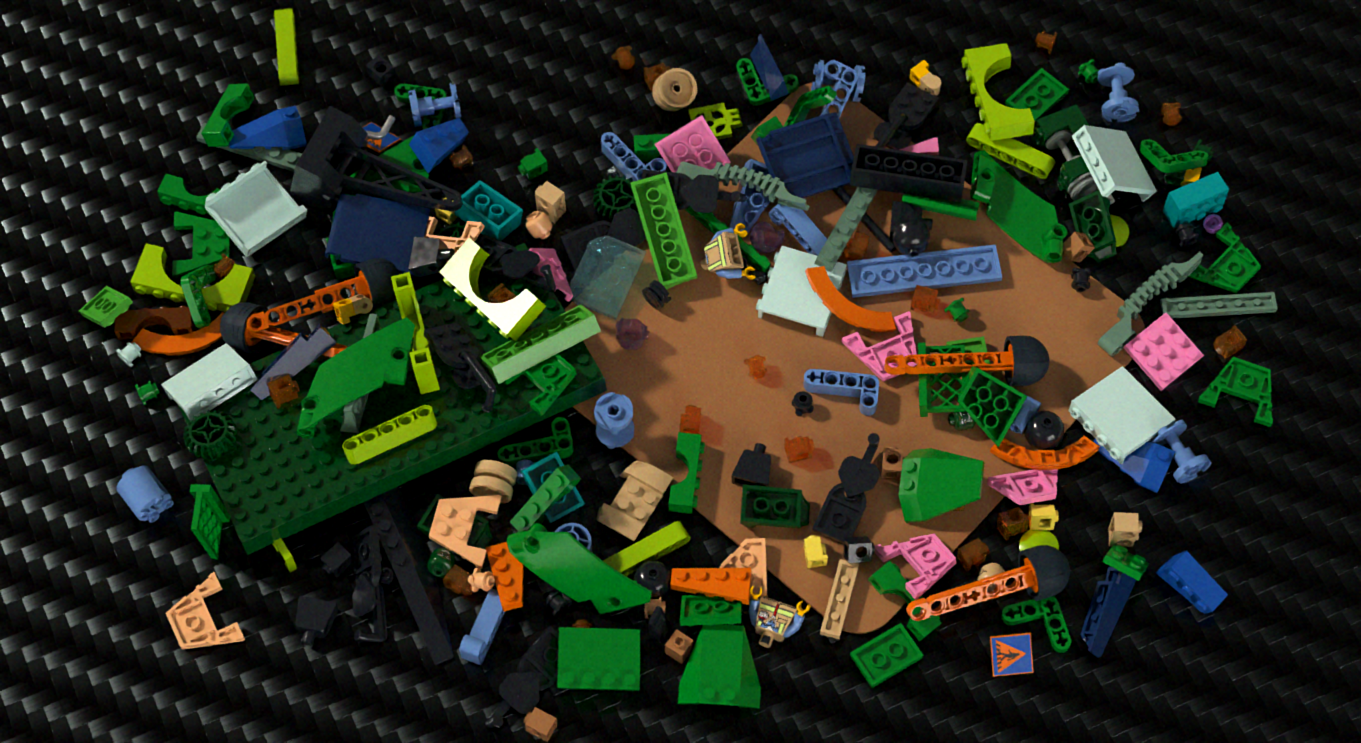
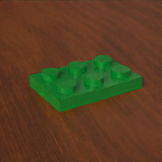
M1041 68L1005 101V105L1016 109L1030 108L1036 123L1037 119L1042 118L1068 94L1069 89Z
M706 594L682 595L681 626L732 625L741 623L742 601L733 600L731 602L723 597H707Z
M902 623L850 652L851 658L872 688L923 658L922 652Z

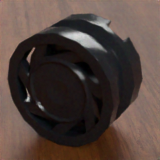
M653 280L649 287H645L642 290L646 301L656 310H660L664 303L667 304L671 300V297H668V290L656 280Z

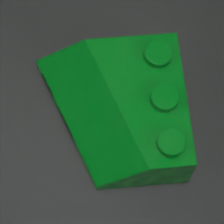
M972 366L962 384L957 402L995 445L999 447L1027 396L983 370Z

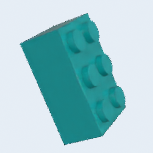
M1218 172L1169 192L1163 212L1173 228L1178 227L1182 223L1189 224L1195 219L1200 220L1209 213L1219 212L1223 208L1229 188Z
M479 180L461 195L463 205L454 212V215L466 223L467 221L482 222L485 227L481 234H486L502 241L521 224L523 209Z
M555 452L520 472L532 495H534L555 469L564 466L558 453ZM576 486L547 511L544 517L548 523H552L585 505Z

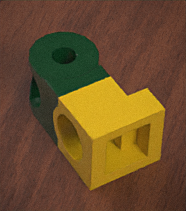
M1202 168L1165 173L1164 180L1167 184L1180 188L1199 180Z

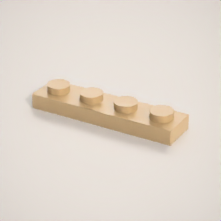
M839 560L820 635L840 639L859 568L858 563H848L846 560Z

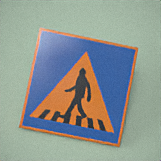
M373 122L362 127L365 131L375 133L380 132L382 129ZM388 132L380 140L367 138L366 141L369 142L367 147L380 154L398 143L401 139Z
M1031 633L990 637L993 677L1033 673Z

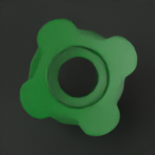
M1094 59L1079 66L1078 75H1083L1086 83L1093 84L1098 81L1099 70L1094 66Z
M963 298L953 301L944 309L945 313L948 311L954 317V322L959 321L961 323L969 317L968 313L970 311L962 304Z
M148 381V384L141 387L138 384L135 385L144 405H147V400L154 397L158 398L156 394L160 392L156 383L151 384Z

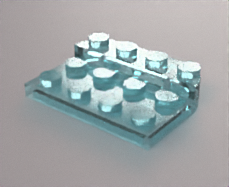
M607 235L590 241L573 279H571L572 301L576 305L581 304L616 320L646 255V251Z

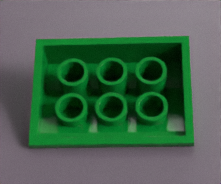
M559 627L557 689L639 691L640 630Z

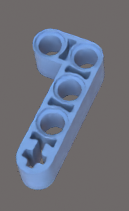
M831 60L824 65V76L836 82L833 89L836 92L839 89L842 90L845 96L843 99H840L836 95L831 103L824 106L821 115L828 114L829 106H834L839 118L857 82L858 74L854 69L838 61ZM829 65L835 66V74L829 73ZM845 73L851 74L852 82H847L844 79Z
M606 132L602 135V152L628 179L631 177L633 182L642 179L643 170L657 171L656 169H662L660 171L667 172L665 160L656 158L645 165L614 133Z
M778 203L769 212L770 219L778 226L783 223L809 254L818 256L827 238L803 210Z
M809 369L805 372L803 386L807 392L860 398L859 410L863 415L871 416L876 412L879 380L875 375ZM829 381H834L835 384H832V385H831V384H829V383H827V382H829ZM853 383L855 386H848L847 384ZM872 385L874 388H867L866 386ZM870 402L873 405L867 406L864 403Z
M491 588L488 592L470 635L466 634L463 637L459 649L462 659L478 665L483 663L505 614L498 591Z

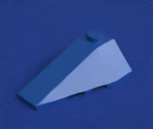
M296 106L275 110L234 129V136L229 143L230 149H253L257 146L265 147V149L282 147L283 150H290L307 146L301 117Z
M1148 441L1126 456L1124 463L1120 464L1111 457L1110 453L1103 446L1099 445L1098 450L1109 461H1113L1118 465L1122 472L1130 475L1139 486L1156 493L1159 491L1176 452Z

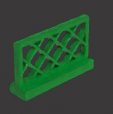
M904 194L902 197L903 203L919 206L922 210L976 221L980 202L967 199L955 202Z
M926 342L918 343V354L935 352L948 354L959 351L965 353V345L926 346ZM927 362V364H928L929 366H935V365H936L935 362H931V363H932L931 365H930V362ZM966 372L958 373L957 375L953 373H939L937 376L934 374H919L920 417H928V413L965 412L961 405H953L951 403L956 397H959L961 388L955 391L950 386L956 381L962 385L966 378ZM945 374L952 378L947 384L941 380ZM936 382L943 386L937 392L931 388ZM945 390L953 394L948 399L941 396ZM936 398L943 402L940 406H932L931 403Z
M191 484L190 493L195 499L191 530L211 559H218L222 523H229L230 516L211 485Z

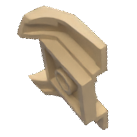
M634 461L620 474L622 478H627L611 505L603 503L599 507L596 517L598 522L632 541H635L640 531L646 525L673 479L672 476L657 467L641 461Z

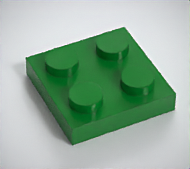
M1113 545L1102 561L1138 581L1149 565L1145 558L1129 553L1125 547L1120 545Z

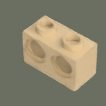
M548 181L536 189L537 211L544 212L550 221L555 224L566 212L564 192Z
M1114 512L1108 527L1109 546L1133 547L1135 540L1139 538V532L1141 533L1142 521L1138 520V513Z

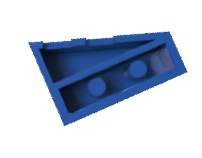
M457 118L416 132L409 146L427 173H429L462 144L469 131L461 119Z
M1188 551L1171 556L1156 572L1157 575L1204 614L1214 611L1228 596Z

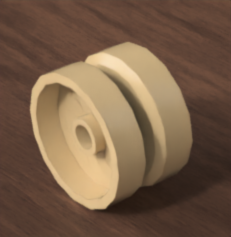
M673 68L664 72L654 82L652 88L653 98L656 104L666 111H678L688 106L697 94V83L694 76L682 68Z
M493 460L478 461L474 469L475 477L471 480L470 492L475 497L501 495L500 504L510 502L513 495V486L516 484L518 476L517 471L502 462Z

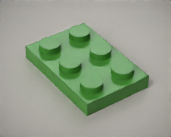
M106 286L85 304L79 312L85 318L105 328L113 324L118 315L126 312L133 301L128 296Z

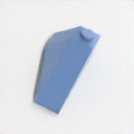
M753 159L745 162L744 167L748 171L753 169L756 173H759V171L763 172L765 176L769 174L766 164ZM739 182L737 191L745 194L747 200L734 203L729 228L735 229L737 224L742 223L746 228L740 231L747 230L749 232L770 201L768 196L763 195V191L758 192L756 190V186L752 189L749 188L748 182L745 187L741 186V182Z

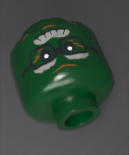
M966 411L948 414L950 426L953 425L957 431L971 429L975 426L976 422Z
M445 548L434 550L427 565L429 572L440 578L449 576L455 565V555Z

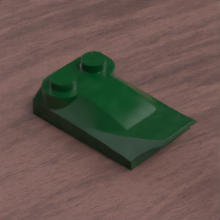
M1099 190L1069 203L1076 232L1086 234L1095 247L1087 256L1094 259L1097 263L1116 255V239L1109 213L1110 200L1108 197H1102Z
M743 484L740 524L748 528H753L757 525L801 528L809 525L810 503L804 498L802 490Z
M439 494L435 496L417 525V529L421 530L428 537L439 499H446ZM475 515L467 545L486 550V547H488L493 539L489 529V522Z

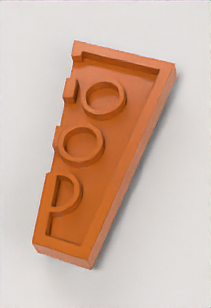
M507 542L486 547L503 612L523 607V564L509 552Z
M672 568L670 586L671 589L692 594L698 592L706 594L707 597L714 598V596L725 598L727 601L733 602V600L742 601V604L749 605L752 569Z

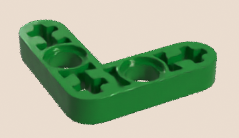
M748 58L740 59L736 67L750 103L758 106L770 102V95L767 94L764 85L760 84L751 60ZM744 65L747 66V69H748V72H749V73H747V74H746L745 71H744V68H743ZM792 74L783 76L788 94L797 91L799 88L798 78ZM748 79L756 80L753 85L746 84ZM789 81L793 83L792 86L788 84ZM754 90H756L757 95L759 96L758 99L754 97Z
M399 84L394 89L396 99L404 103H410L408 91L415 90L416 94L423 92L426 94L425 97H429V94H431L432 100L438 96H441L440 98L446 97L445 91L439 88ZM445 109L438 110L440 113L437 116H424L422 129L430 128L431 122H433V126L441 124Z
M826 86L802 94L783 127L804 121L810 109L831 103L836 97L837 92L830 86Z
M1147 139L1141 141V154L1163 173H1173L1207 165L1208 153L1198 150L1170 155L1154 140Z
M213 265L202 266L181 277V287L193 322L197 328L207 327L211 323L210 314L201 288L216 280L217 272Z
M1051 596L1039 601L1032 599L1008 605L1003 609L1001 619L1006 625H1016L1043 618L1053 649L1059 653H1064L1069 649L1071 638L1061 608L1055 597ZM1046 602H1049L1050 605H1053L1052 615H1050L1049 608L1044 607L1046 605ZM1031 606L1035 609L1036 613L1028 615L1025 613L1024 608ZM1009 611L1011 614H1016L1013 619L1007 616ZM1058 620L1061 627L1058 629L1052 628L1050 621ZM1059 633H1061V640L1063 642L1066 641L1063 647L1061 644H1057L1059 640Z

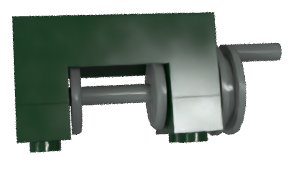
M1077 104L1037 119L1032 138L1034 146L1038 147L1041 152L1060 148L1067 161L1062 163L1057 185L1066 197L1071 195L1074 201L1099 190L1072 138V135L1082 126H1089ZM1110 194L1108 198L1110 200V204H1113L1115 202V199L1112 196V194Z

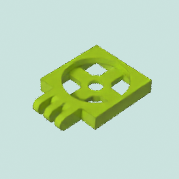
M724 103L689 109L690 121L694 120L697 115L704 114L706 122L712 121L714 123L713 126L709 127L717 140L732 137L731 129L742 126L741 117L738 115L739 110L737 108L726 110ZM718 111L723 115V118L715 119L712 117L711 112ZM725 125L721 132H716L717 126Z
M282 539L275 540L273 546L277 552L281 553L286 562L285 565L291 573L297 569L294 559Z

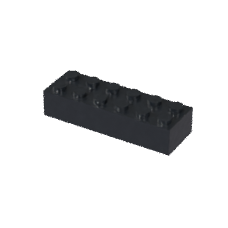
M856 144L850 186L961 202L968 160Z

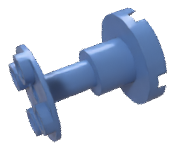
M820 60L818 64L814 65L813 74L816 75L815 82H812L811 91L821 88L822 84L834 86L836 82L824 76V61ZM856 65L854 68L858 74V79L850 94L852 102H860L861 98H858V94L863 93L865 73L862 72L865 69L864 66ZM849 73L844 75V79L847 82H852V76Z
M1117 63L1115 66L1098 71V82L1103 86L1112 87V92L1109 94L1110 100L1106 101L1101 109L1102 117L1109 122H1112L1111 119H1117V122H1126L1135 118L1136 112L1139 113L1138 102L1133 98H1129L1127 91L1123 90V85L1128 84L1134 78V71L1126 67L1124 63Z
M449 83L450 97L433 100L431 96L417 99L415 90L408 91L415 127L422 126L421 117L435 114L434 110L454 107L456 119L461 117L459 101L455 102V100H458L455 84Z
M615 392L602 395L597 400L594 409V417L597 422L596 435L600 442L610 449L624 446L634 437L632 402L627 396L623 394L621 396L615 394Z
M1183 420L1177 421L1169 428L1168 426L1162 427L1157 432L1159 435L1151 441L1162 446L1168 443L1172 450L1176 451L1173 459L1179 468L1174 472L1173 476L1179 483H1185L1198 476L1196 473L1200 470L1204 472L1211 465L1207 455L1195 456L1191 448H1185L1178 438L1187 428Z

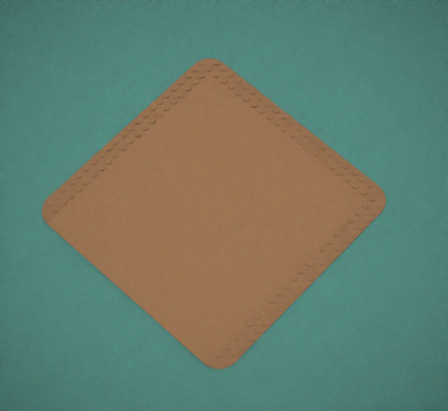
M812 83L805 84L799 87L797 91L791 93L727 154L731 161V167L737 165L742 169L745 166V162L750 159L765 164L758 145L751 138L752 134L758 126L775 116L784 126L799 97L811 91ZM822 84L821 88L830 86L833 89L834 86ZM837 90V97L843 99L845 96L844 92ZM849 96L839 117L853 155L855 154L856 144L876 146L879 142L874 138L873 133L876 127L885 121L860 102H852L851 96ZM824 106L810 109L805 120L820 116ZM829 106V113H837L834 106ZM911 141L907 147L914 145V143ZM730 180L728 186H724L723 181H719V191L733 193L738 190L739 182L737 186L732 185V180ZM964 181L962 199L980 202L970 198L971 186ZM850 184L842 186L851 197L857 189L856 186H850ZM833 190L804 198L807 200L806 204L810 207L808 210L803 211L827 239L847 206ZM877 190L866 213L890 238L893 201L903 203V194ZM776 198L773 203L770 202L747 236L742 237L743 241L751 244L757 253L767 257L771 263L770 267L773 268L775 262H773L776 251L780 252L781 246L808 253L783 223L778 226L770 219L769 212L778 204L779 198ZM718 200L717 207L713 213L720 222H725L729 227L735 202ZM982 202L979 204L976 221L922 210V218L933 219L932 230H929L930 242L922 253L996 245L1002 281L852 298L846 266V274L839 292L849 301L862 308L877 312H891L893 320L894 317L910 311L917 354L918 343L926 342V346H946V342L984 336L987 352H1004V343L1007 336H1031L1039 340L1049 354L1050 362L1047 373L1035 384L1011 387L1041 402L1038 412L1050 411L1058 415L1064 424V433L1077 420L1068 411L1071 401L1123 366L1125 368L1133 360L1124 348L1111 357L1097 344L1099 339L1121 320L1117 317L1119 307L1124 305V300L1092 276L1089 279L1090 288L1084 292H1077L1071 287L1073 282L1071 274H1073V268L1081 269L1080 267L1067 260L1064 255L1062 260L1057 263H1047L1041 260L996 225L986 215L987 204ZM680 210L678 213L698 278L667 289L669 292L668 297L670 296L671 300L667 304L664 303L660 310L653 308L642 294V290L645 287H649L653 280L658 281L646 239L641 244L628 248L564 309L567 312L581 304L595 315L601 331L583 340L605 377L607 388L606 392L573 406V408L596 426L594 409L597 400L602 395L615 392V394L627 396L633 405L634 437L626 445L621 446V448L637 461L651 464L672 476L673 479L668 486L670 489L671 485L682 482L689 472L686 464L676 458L678 432L702 435V442H705L704 454L700 453V460H703L702 471H698L697 475L700 478V488L695 490V495L698 496L697 507L693 508L738 546L745 539L765 538L767 570L807 604H810L823 617L826 612L839 560L846 559L843 557L844 544L812 531V528L829 491L841 483L838 471L843 460L849 456L862 459L869 446L868 436L871 433L878 434L880 438L878 448L871 461V464L878 467L880 476L875 487L864 492L866 496V509L853 537L867 536L874 543V546L881 544L882 547L891 545L894 541L902 543L910 541V538L935 534L953 553L1005 497L987 484L988 477L1030 470L1029 468L1006 462L992 454L990 450L995 443L977 423L971 429L957 431L953 425L950 426L948 421V414H951V412L928 413V417H920L919 374L905 373L884 382L878 378L877 409L871 416L863 415L860 412V398L810 392L808 393L811 394L813 399V412L797 416L795 414V407L792 406V400L796 393L800 391L807 392L803 386L804 374L807 370L820 369L875 375L842 343V338L858 332L865 346L870 347L900 335L896 324L894 332H874L870 329L853 326L832 313L822 337L816 335L815 327L764 312L762 319L758 318L756 305L758 299H762L764 295L762 294L764 283L758 285L754 280H750L746 276L727 279L717 276L716 273L710 272L708 269L704 270L700 262L706 258L704 248L710 243L714 234L685 210ZM860 221L837 262L847 264V261L904 254L899 253L897 249L890 253ZM767 275V276H766L767 281H766L765 283L768 284V281H769L770 278H767V277H768V275ZM963 298L962 304L966 309H969V317L961 323L959 321L954 322V317L949 311L945 313L944 309L953 301ZM1139 314L1136 321L1133 318L1131 319V328L1137 333L1136 336L1145 330L1143 320ZM1004 371L992 372L993 377L1007 384ZM947 374L941 378L946 384L952 379ZM829 381V382H827V383H829V384H831V385H832V384H835L834 381ZM956 381L950 387L957 391L962 385ZM937 382L931 386L936 392L943 387ZM853 383L847 384L848 386H855ZM872 385L866 386L867 388H874ZM948 390L941 394L945 399L953 395ZM957 397L951 402L953 405H960L957 402ZM936 398L931 405L940 406L943 402ZM870 402L864 403L867 406L873 405ZM1009 428L1004 438L1025 447L1027 450H1038V447H1035L1033 444L1031 446L1025 437V430L1022 434H1017ZM756 443L764 444L767 447L765 454L771 456L769 487L802 490L804 498L810 503L809 525L801 528L759 525L748 528L740 524L743 486L732 483V473L745 449L753 451ZM896 447L902 449L903 459L913 450L932 448L984 461L981 499L927 521L906 523L899 499L900 479L881 478L883 448ZM888 460L891 464L897 463L895 460ZM812 535L820 537L821 544L825 543L826 555L828 557L827 566L807 568L803 547L804 539ZM863 546L859 547L856 552L862 551ZM876 553L872 555V562L858 563L859 568L842 628L845 632L867 634L877 631L885 626L906 604V601L896 594L880 595L868 581L872 574L888 562L883 563ZM902 555L888 560L899 567L901 575L905 579L911 581L920 576Z

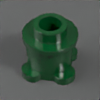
M1199 139L1193 151L1200 150L1208 153V161H1210L1214 154V151H1212L1213 147L1201 144L1202 140Z

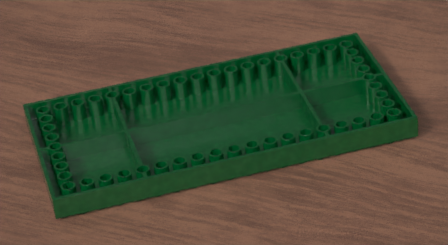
M525 243L515 247L518 251L528 250ZM480 271L478 287L480 295L485 302L496 304L507 302L527 289L546 305L545 309L524 333L565 313L554 292L551 293L521 279H512L505 275L493 276ZM443 279L416 290L415 293L424 328L428 329L459 322L478 347L479 355L477 361L481 366L484 365L479 356L512 340L511 337L506 339L501 335L499 327L495 329L487 322L489 320L487 316L483 318L476 311L478 307H471L465 301L467 297L465 295L463 297L459 296L454 291L456 287L454 285L450 287ZM397 299L377 307L367 314L350 319V323L344 325L341 323L327 331L336 340V343L349 347L363 339L369 314L378 315L382 329L402 320ZM581 341L558 353L576 369L577 374L542 416L530 406L529 401L543 391L525 375L519 376L508 385L504 382L498 384L492 375V381L497 391L493 410L490 413H486L482 410V404L485 403L487 395L485 389L482 386L472 389L458 387L451 378L455 368L445 364L428 342L440 390L425 394L420 393L410 358L405 385L390 384L384 381L382 387L369 393L359 433L340 431L344 416V407L319 421L315 428L314 437L302 438L296 433L302 410V400L307 397L319 366L332 358L321 355L263 400L250 391L258 382L257 380L210 410L213 413L217 409L219 413L224 411L226 415L231 416L236 424L237 439L233 443V448H227L228 453H221V457L216 455L213 460L208 456L204 463L247 555L273 544L279 538L284 539L606 392L605 377L584 342ZM284 349L249 364L257 379ZM429 405L432 407L437 420L435 429L361 463L351 464L348 462L342 447L347 439L420 406ZM179 406V409H180V411H181V413H182V415H183V417H184V419H185V422H186V424H187V426H188V421H190V420H189V418L187 417V415H186V413L184 412V410Z

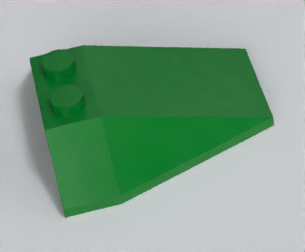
M932 448L917 449L910 452L903 459L899 487V499L905 522L927 521L981 499L985 462Z
M703 625L679 683L678 704H712L760 709L761 687L744 626Z

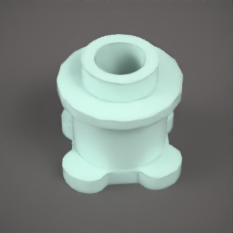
M127 342V346L124 349L116 350L118 356L130 367L133 366L131 362L138 356H141V348L135 342L132 344Z

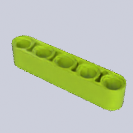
M293 9L274 10L280 86L299 84Z
M980 123L974 125L966 138L967 143L981 151L985 150L989 155L1041 179L1047 178L1055 164V160L1051 156L1013 138L990 141L988 134L984 132V125Z
M423 405L347 439L342 447L348 462L358 464L435 429L437 420L432 407Z
M676 521L603 561L618 572L628 576L635 572L641 564L657 560L685 545L691 537L681 521Z

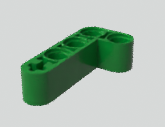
M564 417L555 418L551 425L553 434L551 437L501 447L498 450L499 462L516 468V463L520 460H531L533 463H536L555 452L558 453L560 459L570 457L573 453V441L568 420ZM558 427H564V428H565V429L562 430V431L556 430ZM562 444H567V445H569V446L566 447V448H561V447H560ZM543 448H549V449H550V450L547 451V452L541 451ZM523 452H530L527 456L522 455Z

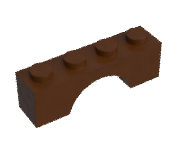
M179 306L178 308L161 307L159 309L142 308L140 310L128 309L115 318L114 332L118 340L134 339L142 328L145 329L151 325L160 324L169 327L174 335H184L194 332L195 324L188 306Z

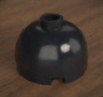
M907 222L895 227L894 233H892L895 248L904 255L910 257L918 256L929 245V227L922 222H918V225H912V222Z
M1040 411L1033 414L1025 428V437L1031 446L1033 444L1035 447H1038V450H1052L1056 448L1064 436V424L1061 418L1050 411Z
M656 560L647 561L637 568L633 579L641 586L652 591L651 599H659V597L664 599L672 590L670 586L672 573L664 563Z

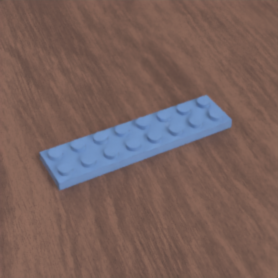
M996 245L920 253L916 257L898 255L847 261L852 298L1002 281Z

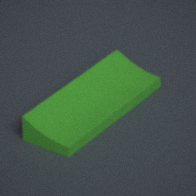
M667 173L630 182L658 281L666 289L698 278Z
M580 304L522 334L517 341L512 339L479 357L482 364L493 375L497 383L500 384L597 334L601 329L595 315Z

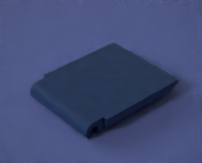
M836 112L772 130L766 137L762 139L758 137L756 139L769 175H772L773 178H780L785 183V188L788 189V192L794 196L806 198L850 184L854 155Z
M345 194L340 195L324 255L328 258L329 254H332L336 260L341 259L340 262L350 264L382 258L392 262L401 274L410 272V275H414L408 269L414 237H424L430 209L362 194H356V197Z

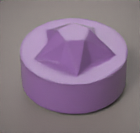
M1211 214L1204 219L1203 226L1208 233L1214 234L1223 227V221L1219 215Z

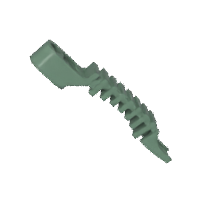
M681 162L676 173L686 174L692 179L698 175H711L716 177L718 182L723 181L724 186H728L730 180H732V185L737 186L739 180L741 186L744 187L748 182L749 188L753 189L756 186V190L758 192L763 191V195L768 196L769 201L772 203L776 198H779L777 203L800 210H808L810 207L806 204V199L790 194L788 189L785 188V183L780 178H773L769 174L765 176L763 172L759 171V173H756L753 169L748 171L745 167H742V169L737 165L731 167L728 163L723 166L722 163L717 162L715 168L710 170L691 163Z
M1199 252L1192 259L1184 263L1171 262L1168 266L1165 264L1161 271L1158 270L1154 276H1150L1148 282L1142 283V287H1138L1136 292L1130 295V299L1125 300L1124 305L1119 307L1117 317L1121 320L1099 339L1097 344L1111 357L1120 352L1136 336L1137 333L1131 328V319L1133 318L1135 321L1138 319V313L1142 311V305L1145 306L1147 304V298L1151 300L1153 293L1156 296L1160 294V288L1164 292L1167 291L1168 284L1174 290L1177 287V281L1181 283L1199 266L1203 254Z

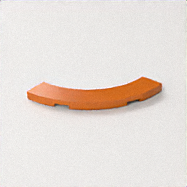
M825 266L807 268L805 270L813 291L818 294L823 301L822 303L840 319L858 328L862 327L874 332H894L896 330L891 312L868 310L845 298L831 282Z
M222 312L209 326L184 335H160L142 328L131 343L135 342L141 350L153 354L159 353L171 356L194 353L210 347L211 344L219 339H223L220 333V321L225 313Z
M1084 435L1078 441L1061 450L1032 451L1003 438L1000 446L994 445L990 452L998 458L1020 467L1036 470H1056L1085 461L1094 455L1100 446Z

